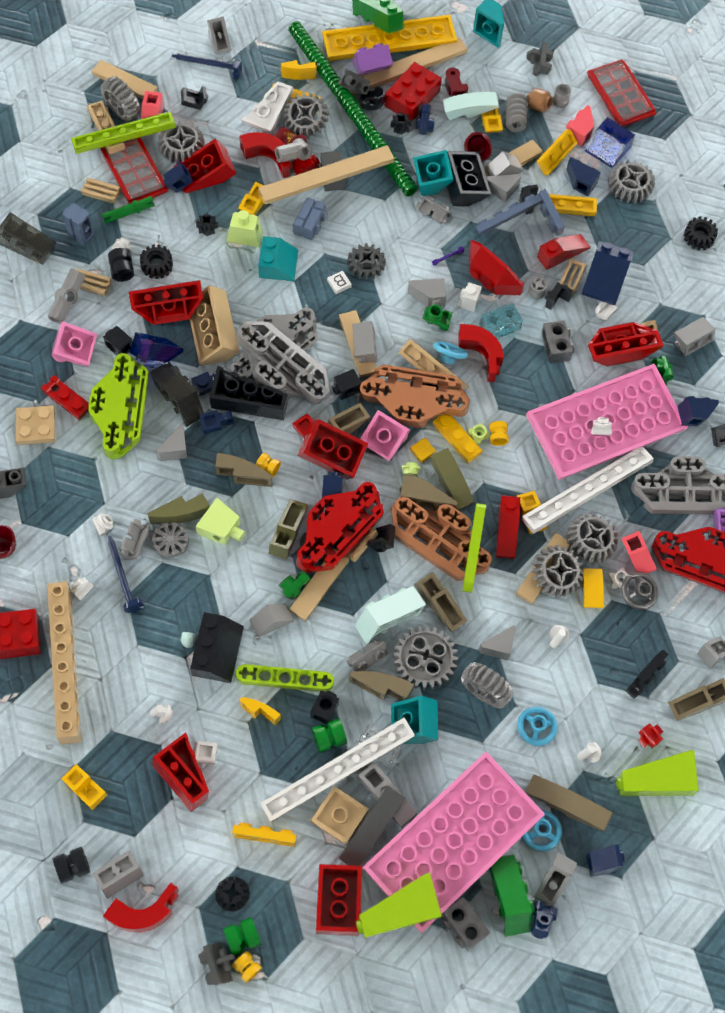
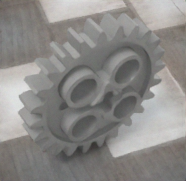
M418 626L417 632L411 628L410 635L404 633V640L399 638V645H395L394 650L397 652L393 654V658L398 660L394 661V666H400L397 668L396 673L403 672L401 678H408L410 683L414 682L415 689H417L419 684L422 685L423 690L426 689V685H429L431 690H433L435 683L438 687H441L442 681L447 683L449 680L447 676L453 677L454 673L452 670L457 668V665L454 663L458 662V657H455L458 650L452 649L455 642L448 643L450 636L444 638L443 630L439 634L436 633V627L429 631V626H426L425 631H422L421 627ZM422 643L424 647L418 649L414 646V644ZM440 649L443 651V654L437 655L433 650ZM425 655L428 656L427 660H423ZM411 660L416 661L418 666L412 667L408 662ZM435 667L437 672L430 673L427 668Z

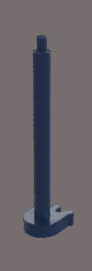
M172 54V57L178 60L234 70L233 79L239 80L242 72V61L236 60L235 64L184 54Z
M108 536V545L126 599V603L123 605L125 613H133L145 609L143 600H140V597L132 598L115 541L112 539V536Z

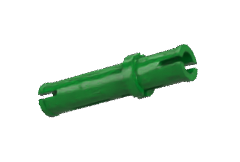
M149 196L139 201L133 200L130 204L101 213L104 223L107 224L134 213L139 214L142 210L155 207L152 197Z

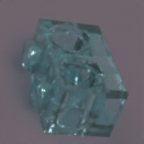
M514 304L503 305L497 310L487 311L481 315L479 326L488 330L498 339L521 330L523 319Z

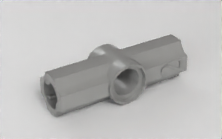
M70 269L62 287L55 292V301L47 315L53 322L61 324L62 321L64 322L71 305L77 302L78 291L85 279L82 272Z

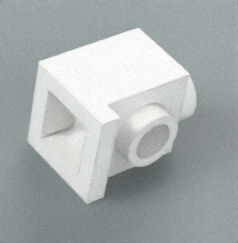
M468 282L466 289L462 288L457 307L475 312L482 286Z

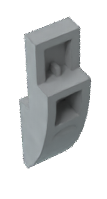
M371 762L353 773L374 796L376 801L386 786L401 794L375 762ZM405 798L392 819L402 829L417 816V813Z

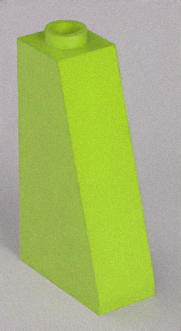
M694 750L623 770L619 777L616 778V788L620 790V796H694L699 791Z
M424 874L360 914L359 921H356L359 935L363 934L365 939L442 917L431 874Z

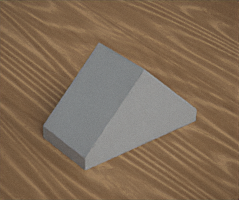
M224 16L207 20L208 35L215 54L231 51Z
M504 151L485 167L488 176L511 175L523 172L517 157Z
M521 174L487 176L491 194L506 202L519 188Z
M180 424L156 450L158 460L167 461L187 458L183 425Z
M286 603L268 604L250 619V622L257 637H261L294 622V619Z
M513 625L481 643L478 650L480 654L508 660L516 627Z
M721 636L706 642L697 653L709 669L725 659V641Z

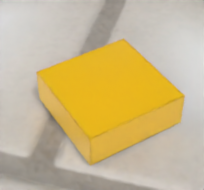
M426 438L410 447V451L420 463L429 459L431 455L436 454V450Z

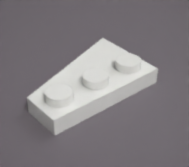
M277 81L264 95V99L258 105H255L247 116L241 119L242 123L272 134L286 107V103H288L294 91L293 87Z

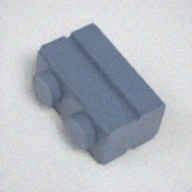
M307 197L293 223V233L312 240L314 235H318L321 229L320 223L322 221L325 222L328 215L325 203Z
M75 203L63 211L68 236L74 240L76 239L82 245L86 244L94 235L89 212L83 208L81 209Z

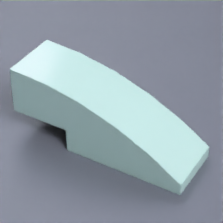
M473 92L443 99L445 113L449 120L464 115L467 118H471L499 108L496 92Z

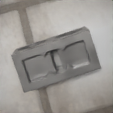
M565 320L544 323L541 334L548 362L570 361L572 353H574V344L570 342V329L566 327Z
M464 897L442 913V923L448 931L452 929L457 936L455 940L462 949L465 947L469 951L490 933ZM459 911L463 916V920L459 922L453 920L452 912ZM465 930H474L476 938L473 940L468 939L465 935Z

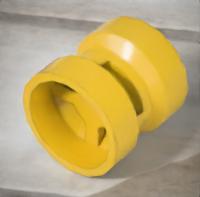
M504 421L492 422L489 425V431L492 434L490 436V443L494 446H503L509 443V436L506 434L508 424Z
M264 452L258 458L256 465L272 475L273 478L281 466V461L271 459L270 455Z
M249 951L241 955L232 964L235 971L241 973V978L245 983L249 982L262 970L259 963H255L252 960L253 956Z

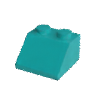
M484 0L476 8L473 32L499 48L504 29L502 7L494 0Z
M447 150L413 157L422 196L439 194L454 181Z
M263 236L258 264L259 278L294 281L298 249L281 238Z
M421 695L391 703V725L405 718L415 735L403 744H425L438 740L437 700Z

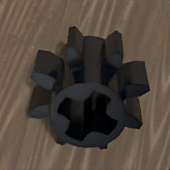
M399 113L396 116L393 115L390 127L394 128V133L402 135L405 132H409L412 120H408L409 115Z
M208 213L199 216L200 221L196 222L199 234L203 233L206 236L215 234V229L218 228L216 217H212Z

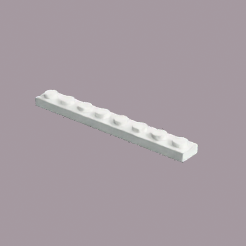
M643 446L635 449L522 516V521L534 534L653 463L654 458Z
M403 718L260 804L270 822L413 738L415 735L406 719Z

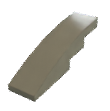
M533 775L525 791L529 797L542 801L546 806L565 813L566 817L602 832H605L613 815L611 811L593 801L537 775Z

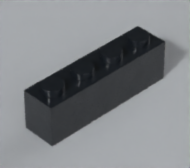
M217 365L209 397L212 409L284 420L287 409V393L267 385H260L255 380L243 378L238 373L228 372L223 367Z

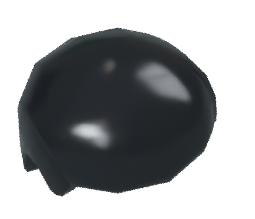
M376 86L373 91L369 90L366 95L362 94L359 98L361 106L368 111L381 109L385 103L384 89Z

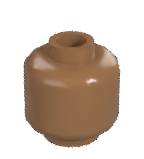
M539 88L533 89L527 95L528 107L541 113L549 110L553 102L550 92Z

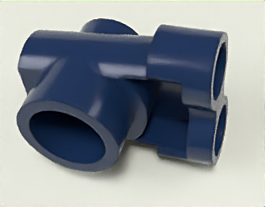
M429 104L422 105L419 118L416 121V128L419 129L418 134L426 135L427 132L432 133L434 129L435 119L429 118L431 111Z
M535 901L533 903L534 913L532 914L534 915V920L531 926V933L534 937L543 939L548 936L552 922L557 919L558 909L555 906H546L540 901Z

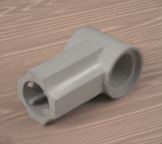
M298 138L291 144L276 147L275 155L279 163L298 158L307 160L312 155V149L303 139Z

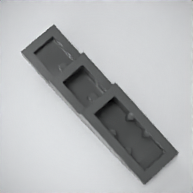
M386 786L338 859L347 865L360 866L405 797L389 786Z

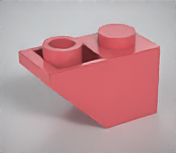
M145 91L141 119L162 114L164 109L162 93Z
M589 105L583 110H579L576 118L570 120L566 126V129H571L578 145L581 147L591 138L594 129V121Z
M640 531L621 538L637 572L648 574L657 570Z

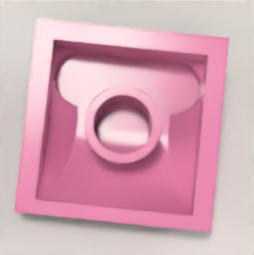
M62 321L52 349L53 358L58 362L68 361L88 367L97 334Z
M378 410L360 439L368 443L367 448L391 461L401 444L407 440L410 429Z

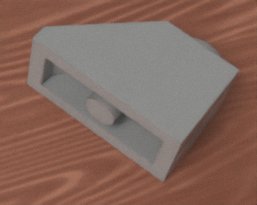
M444 278L408 281V294L426 307H430L433 304L440 307L445 306L447 295Z
M558 852L535 897L550 906H554L570 880L577 863Z

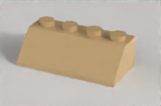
M211 285L202 291L204 299L190 318L199 365L202 366L228 361L240 352L226 291Z

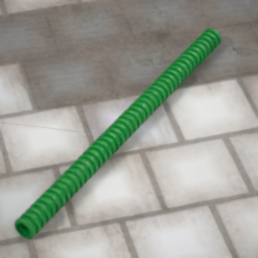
M299 21L291 23L288 27L289 33H291L311 63L315 62L316 71L340 105H342L372 150L387 146L385 140L371 123L365 112H363L357 101H355L350 91L338 84L340 77ZM390 150L394 157V162L384 165V167L393 177L406 197L412 196L416 193L418 187L392 150Z

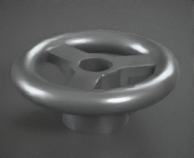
M633 572L623 580L621 593L624 601L630 607L637 610H646L656 602L658 588L650 575L644 572ZM635 578L636 586L634 591L628 594V584ZM638 596L644 597L649 601L645 604H637L632 599Z

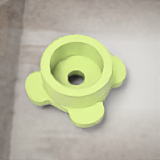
M483 424L475 425L473 429L470 428L468 430L469 436H472L477 444H480L484 439L488 440L490 438V433L487 432Z
M407 462L406 465H402L404 475L417 476L418 471L421 469L420 466H417V463Z

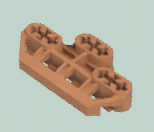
M382 364L374 370V375L363 381L360 385V391L365 401L382 404L394 417V420L403 426L423 428L430 419L440 414L463 417L469 411L470 399L462 389L457 377L453 375ZM379 376H384V377L387 376V377H388L387 383L385 382V379H383V378H378V377H379ZM398 379H403V380L413 381V385H412V387H410V386H411V383L401 382V381H397V380H398ZM423 383L439 385L438 391H436V387L426 386ZM448 387L457 388L458 391L448 389Z
M407 497L398 498L391 507L393 525L395 526L394 538L456 581L464 580L465 571L458 568V566L462 562L461 567L466 568L468 551L466 553L465 551L469 550L471 538L470 519L449 504L441 505L438 510H425ZM398 524L406 528V530H403L402 528L398 527ZM418 532L417 537L428 543V545H425L413 536ZM440 547L439 552L447 556L450 561L436 553V550ZM481 547L479 548L475 575L485 574L489 570L492 561L491 555Z

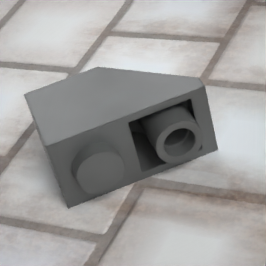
M24 467L0 471V499L12 497L26 487Z

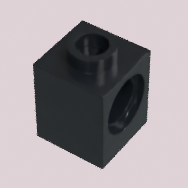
M117 325L113 329H109L103 336L105 346L116 356L121 353L127 354L134 348L132 338Z
M352 369L335 376L332 389L335 395L344 400L354 396L356 392H361V381L355 370Z
M321 690L310 711V717L327 725L338 708L339 698H337V695L331 691L324 692ZM322 703H329L331 708L324 710L320 705Z

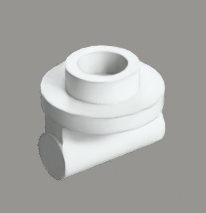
M121 237V239H116L111 249L126 248L131 251L133 247L130 245L131 242Z
M600 302L595 310L597 318L607 320L617 307L606 302Z
M598 417L597 420L593 421L592 435L611 436L612 422H609L608 418Z
M100 513L92 519L100 537L105 536L113 528V520L108 514Z
M78 577L71 583L70 592L81 601L94 586L85 577L81 579Z
M555 625L550 629L549 635L552 639L550 646L556 648L559 643L568 640L569 631L566 627Z
M166 704L164 707L163 705H157L150 711V715L152 717H159V723L164 724L165 721L170 720L173 710L170 709L171 705Z
M589 742L586 748L577 754V758L581 761L588 758L591 763H596L600 759L601 749L597 743Z

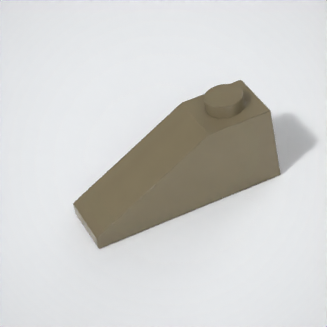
M404 475L400 497H407L422 508L438 510L443 504H449L457 508V501L423 478H419L416 475Z

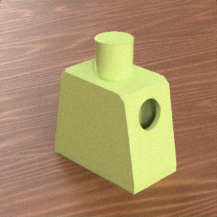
M245 210L239 213L234 212L227 242L260 247L263 230L258 216L250 215Z
M218 498L215 499L196 525L198 535L223 545L227 544L231 537L240 542L245 536V531L238 528L240 526V517Z

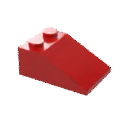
M216 138L191 154L190 158H185L184 162L181 161L188 168L193 183L183 188L184 193L223 183L237 174L227 149Z

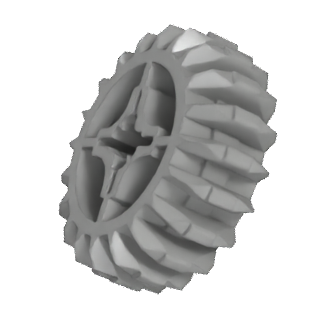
M112 76L101 84L100 90L101 95L104 97L103 100L117 117L129 122L140 114L138 99L122 79Z
M303 92L301 97L296 94V99L291 98V103H286L287 108L283 111L285 114L283 115L285 126L296 135H306L308 139L310 134L316 137V132L322 133L321 128H326L325 122L329 121L327 117L329 116L327 104H324V100L322 98L319 99L317 94L313 97L311 92L308 96ZM298 110V113H299V114L296 116V119L293 121V115H294L295 111ZM319 110V117L315 121L314 116L316 115V112Z
M179 121L178 124H175L176 128L162 131L159 134L158 146L160 147V152L165 159H169L170 163L173 161L176 164L178 161L184 162L185 158H190L191 154L202 148L205 144L202 131H200L198 126L194 127L193 123L188 125L187 121L184 124Z
M629 159L626 163L622 161L620 164H616L608 178V186L611 189V193L615 194V198L620 197L621 201L627 200V203L632 201L634 204L637 200L639 202H642L644 199L647 200L655 186V176L652 175V170H648V165L642 166V162L638 164L636 160L632 163Z
M589 512L585 515H579L569 525L566 537L569 538L567 544L571 545L570 550L576 551L575 556H581V561L586 558L588 564L592 561L597 564L600 561H606L616 551V545L619 541L616 538L618 532L613 531L615 526L609 525L610 520H603L604 515L598 518L596 513L591 516ZM580 530L582 531L583 539L580 537Z
M556 545L554 547L549 546L547 550L543 549L540 551V554L536 555L537 561L532 563L536 568L531 571L536 576L532 580H538L539 583L536 587L543 586L542 593L548 591V596L550 597L554 595L556 598L566 597L569 593H574L575 589L580 587L579 582L583 580L580 574H583L584 570L579 569V567L583 563L577 562L579 556H573L574 550L567 552V547L561 548L560 545ZM550 557H553L551 566L546 568V563ZM569 575V580L567 584L563 586L565 576Z
M470 663L461 675L462 684L470 691V694H473L476 698L487 705H491L493 708H504L510 702L514 693L509 683L504 680V677H501L493 669L488 668L486 665L483 666L481 663Z

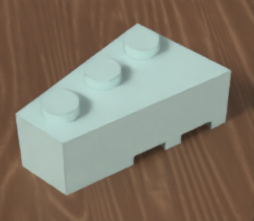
M414 586L407 589L405 587L401 588L392 596L388 594L376 603L374 601L368 603L355 624V628L365 643L369 644L374 636L379 633L385 635L388 633V628L395 625L401 626L418 616L426 604Z

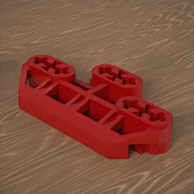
M364 482L356 491L324 496L309 511L306 521V543L299 549L296 558V565L305 573L333 570L383 517V504H380L379 492L373 483ZM375 502L376 505L371 509L373 514L369 515L365 510ZM359 520L360 522L354 527L356 532L353 534L348 528ZM342 538L343 540L336 547L338 551H334L331 546ZM323 556L325 557L326 564L324 566H313Z
M703 527L678 535L668 531H661L656 535L651 548L664 571L725 593L724 578L710 574V577H708L710 569L725 576V547H723L722 543L725 540V532L712 527ZM705 533L708 534V538H709V539H708L707 541L704 540V539H705V536H703V535H704ZM718 536V538L716 539L717 542L715 544H712L715 541L714 538ZM662 537L665 538L666 543L664 545L661 544L660 539ZM675 540L674 546L670 549L669 547L672 545L670 543ZM680 544H683V545H684V546H683L684 550H683L682 552L679 551V550H680V547H678V546H679ZM659 551L673 556L674 560L666 558L665 561L662 560ZM684 560H686L689 563L700 566V569L691 567L686 564L684 565V567H682V565L684 563Z

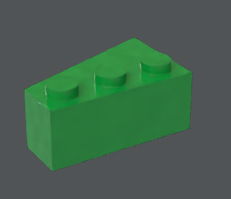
M352 0L354 16H362L364 21L373 22L375 27L387 33L404 29L403 10L393 0Z
M514 854L500 857L489 868L494 894L497 896L500 905L499 914L500 917L503 916L505 922L504 935L508 937L530 932L534 905L532 900H528V886L526 881H522L521 863L516 862Z

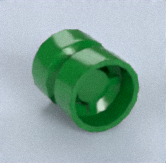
M339 718L329 721L327 726L321 724L311 728L319 753L331 750L332 745L339 747L347 744L346 734Z
M252 917L240 921L239 926L233 924L223 928L233 955L244 952L245 947L251 949L261 945Z

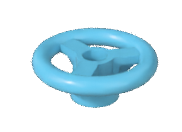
M441 341L433 344L434 349L441 353L440 360L445 363L454 364L455 358L465 359L468 357V353L459 346Z
M530 707L524 710L517 722L521 738L533 746H543L550 743L555 738L558 730L556 718L549 710L543 707ZM531 713H542V714H544L545 716H547V717L549 718V720H547V719H546L544 716H542V715H535L534 717H532L530 714H531ZM524 720L531 725L533 730L532 738L524 731ZM535 723H539L541 727H536ZM552 726L548 737L538 740L539 733L544 731L546 727Z
M542 810L545 815L536 822L534 831L528 834L526 832L522 838L530 848L536 851H549L560 842L562 826L553 813ZM545 817L554 823L556 835L551 833L552 826L549 821L545 820ZM539 827H544L545 832H540ZM539 836L546 837L552 842L546 845H538L531 840Z

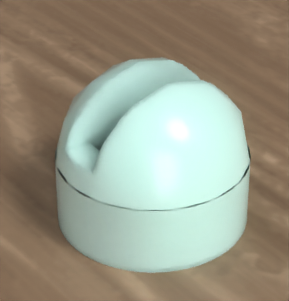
M182 632V645L186 648L193 647L196 644L197 635L190 632Z

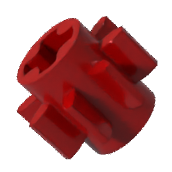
M649 723L638 732L641 736L638 741L644 748L649 745L653 749L663 740L661 734L664 731L658 724L652 726Z

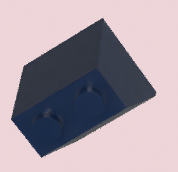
M600 241L581 295L616 305L634 252L627 248L614 246L609 242Z

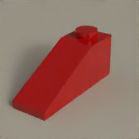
M581 234L554 238L540 245L537 258L544 268L549 270L589 250L591 246Z
M501 495L498 508L496 557L515 559L521 497Z

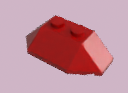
M475 240L470 242L469 273L471 276L480 281L488 291L495 295H521L524 282L518 279L511 268L483 244Z
M201 280L128 291L131 310L153 325L189 320L204 299Z
M636 322L600 328L588 344L593 361L607 367L642 360L664 346L657 329H651Z

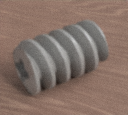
M522 93L511 94L506 99L505 125L512 132H521L526 128L527 97Z

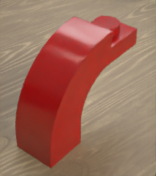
M262 132L247 133L239 136L240 148L245 159L257 156L269 157L276 162L283 178L290 177V160L279 163L275 155L276 147L286 145L281 139Z
M460 324L458 346L462 349H471L481 353L487 362V382H495L496 375H499L504 359L501 344L492 333L482 327Z
M170 882L158 900L152 906L145 909L130 908L116 898L103 917L115 927L127 932L150 931L162 925L171 917L173 913L167 907L168 905L172 906L179 897L177 894L179 889Z

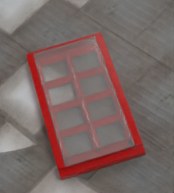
M623 59L587 71L589 79L620 127L656 115L654 106Z
M140 137L124 141L125 150L110 155L106 147L100 148L128 204L132 203L133 200L139 201L149 196L153 198L169 192Z

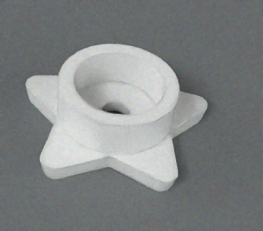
M621 568L617 573H609L610 578L613 580L612 589L621 588L623 581L619 579L624 580L629 575L624 568Z

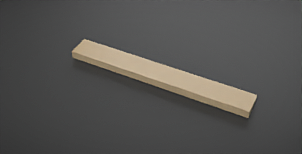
M457 38L455 43L438 45L395 61L389 69L361 75V77L370 81L369 85L370 89L399 79L414 61L428 68L466 54L468 49L461 38ZM350 91L352 96L356 95V93Z
M387 145L259 187V193L266 205L393 163L394 157Z

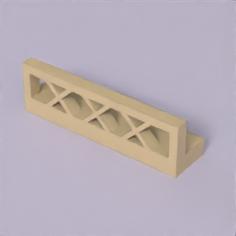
M410 338L398 352L419 370L456 376ZM456 376L461 383L462 389L467 390L469 385ZM448 387V389L458 391L457 388Z

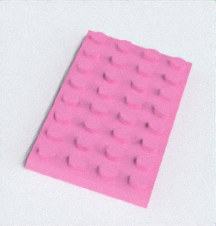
M655 364L526 413L558 480L632 452L642 446L644 447L675 435L688 428V426L682 425L678 407ZM598 417L608 418L609 422H612L611 436L592 435L593 421L597 420Z
M485 752L362 868L388 897L424 874L430 873L442 914L539 821L545 813L500 765ZM436 919L414 926L420 933H423Z

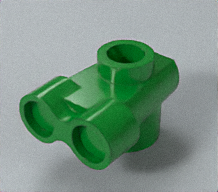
M433 304L425 308L422 319L426 320L429 324L439 326V329L447 331L453 312L443 311L439 305Z
M666 356L655 357L650 365H656L667 386V382L674 378L672 364L669 363Z
M301 571L295 579L291 575L287 576L279 584V587L286 598H295L301 593L302 590L300 588L311 579L304 571Z

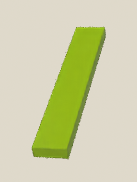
M167 112L73 137L71 141L75 154L176 128L172 113Z

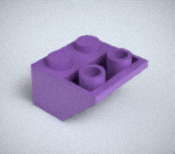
M383 43L376 44L371 49H367V47L358 49L352 59L359 76L389 69L393 65L388 44L383 45Z

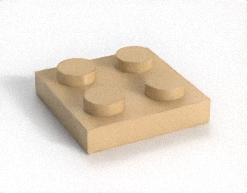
M54 406L16 408L17 445L55 442Z
M333 786L311 819V823L346 846L369 809Z

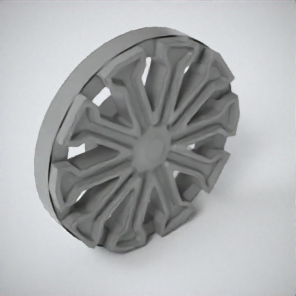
M167 522L156 528L152 536V543L158 554L172 558L181 555L187 549L189 537L187 530L176 522Z

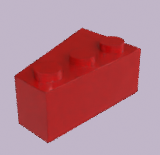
M184 733L153 756L152 766L190 812H192L208 800L209 789L196 761L187 733Z

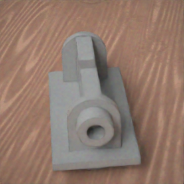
M420 195L422 201L418 202L415 208L426 216H429L431 211H433L434 213L431 218L441 224H446L449 219L447 216L452 217L449 211L450 208L442 203L441 205L436 204L435 200L430 196L426 195L424 197Z
M134 519L130 523L127 535L132 538L125 537L120 548V555L125 557L124 560L138 558L144 540L148 536L150 524L141 525V521L138 519Z
M374 639L363 647L366 652L365 654L359 650L349 656L346 662L350 667H353L354 671L367 670L368 667L388 655L385 642L380 639Z

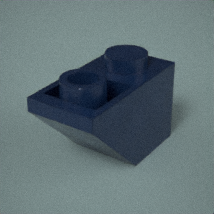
M570 157L566 170L574 190L589 197L598 183L601 172Z
M686 397L684 401L677 405L682 425L699 426L709 418L719 404V400L708 397Z
M619 844L594 850L586 855L590 877L615 874L625 862L623 850L619 849Z

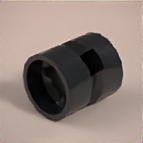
M126 248L111 250L108 253V260L112 279L117 282L131 280L135 274L130 250Z
M82 846L70 850L69 855L62 853L53 857L54 867L61 884L73 880L75 875L81 877L91 873Z

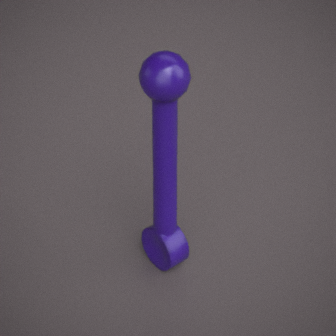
M459 247L456 251L433 260V266L451 256L463 253L464 248Z

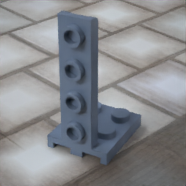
M544 189L536 196L534 194L527 196L524 199L525 201L520 204L518 202L508 207L509 210L505 212L499 211L493 215L494 218L478 222L476 232L478 235H482L538 205L541 206L540 211L543 217L548 218V226L552 233L555 232L557 236L562 234L565 226L546 189Z

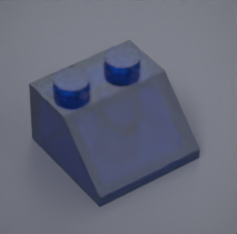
M607 117L596 129L585 148V152L613 168L632 147L635 134Z
M135 332L129 353L134 355L136 360L144 362L143 365L154 368L155 365L164 366L183 353L184 348L164 337Z

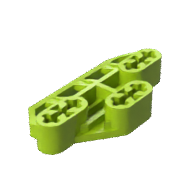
M125 353L115 357L113 369L92 388L90 394L89 414L92 422L97 424L103 434V449L106 457L109 459H121L141 441L149 370L143 364L141 367L133 357ZM134 368L137 369V376H140V380L132 379ZM132 390H135L134 399H137V403L128 402ZM128 413H131L130 421L134 423V426H125ZM125 437H129L130 440L132 439L131 444L122 449Z

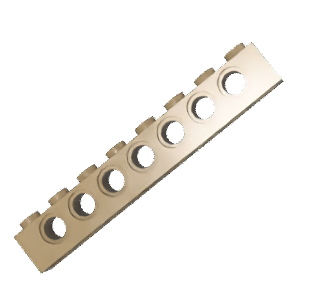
M67 581L47 584L56 736L60 745L81 742L71 592Z

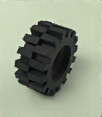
M698 216V219L695 217L690 220L684 232L685 242L688 241L687 245H692V249L697 247V250H701V248L703 250L709 249L714 244L718 235V228H716L715 223L712 224L713 220L707 221V217L702 219V216ZM701 230L705 232L707 236L701 237L697 235L694 231Z
M153 244L152 248L147 246L146 251L143 249L142 254H140L142 272L146 276L149 274L151 279L153 276H155V279L161 276L162 279L164 274L168 276L169 271L171 272L173 267L170 250H167L165 246L161 248L159 244L157 247ZM155 258H160L163 260V263H161L160 265H151L150 261Z

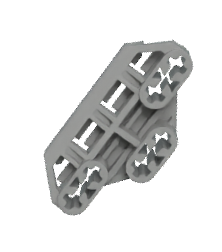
M308 307L302 308L296 314L265 315L257 320L270 322L305 352L316 344L318 340V331L316 332L317 318L314 311ZM254 326V327H253V328H255L258 332H259L260 329H261V328L258 327V326ZM312 327V332L306 335L308 339L305 340L300 334H304ZM273 340L272 344H273L276 348H278L282 353H284L279 347H277V346L274 344L275 340ZM243 347L240 358L231 365L229 372L236 371L239 376L247 379L252 375L250 364L247 367L245 366L248 362V356Z
M245 321L239 327L236 333V341L246 350L253 378L260 385H267L287 393L289 396L304 397L315 405L323 401L330 392L326 368L270 322ZM254 326L260 327V328H261V329H260V332H258V331H257L255 328H253V327H254ZM273 340H275L274 344H275L277 347H279L284 353H282L278 348H276V347L272 344ZM294 356V361H296L300 366H298L295 362L291 360ZM322 378L324 380V385L320 383L318 380H321Z
M697 456L674 457L670 464L658 473H639L631 485L633 494L645 502L643 507L651 514H713L716 509L725 508V502H722L725 501V474H713L705 469V460ZM656 496H658L659 501H650L655 500ZM682 497H685V502H669V500H682ZM708 497H711V502H695V500H708Z

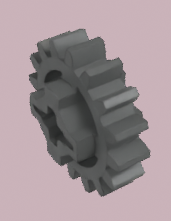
M365 243V247L359 244L358 249L353 247L352 253L349 252L348 270H353V276L358 274L359 279L363 276L366 280L370 276L372 279H375V274L380 276L381 271L385 270L384 252L380 253V247L374 249V244L371 247H368L367 243Z

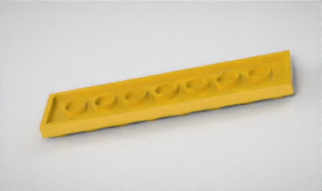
M451 15L403 20L404 29L392 33H387L375 27L374 24L322 31L328 61L353 58L358 49L363 47L371 49L379 43H383V45L388 44L390 53L455 43L457 42V37Z

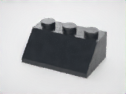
M447 151L454 179L447 186L452 206L468 207L490 197L491 191L479 152Z
M204 612L191 662V675L231 683L244 626L225 616Z

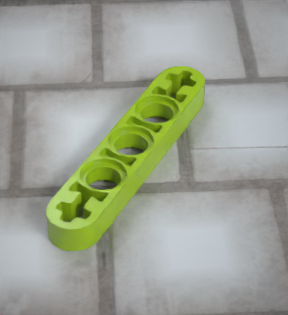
M476 503L462 592L472 593L486 504Z
M249 664L240 665L236 670V679L244 685L317 692L321 690L324 692L330 691L334 686L332 674L323 671ZM244 670H247L248 674H250L246 676V679H243L241 675ZM254 671H257L256 680H253L252 676L254 675ZM262 672L270 673L271 677L267 681H262L259 678ZM284 673L289 674L291 677L287 683H282L279 680V677ZM307 675L310 677L311 682L303 685L299 681L300 677ZM314 676H317V681H323L324 678H327L328 682L331 683L323 686L322 682H316V686H313Z

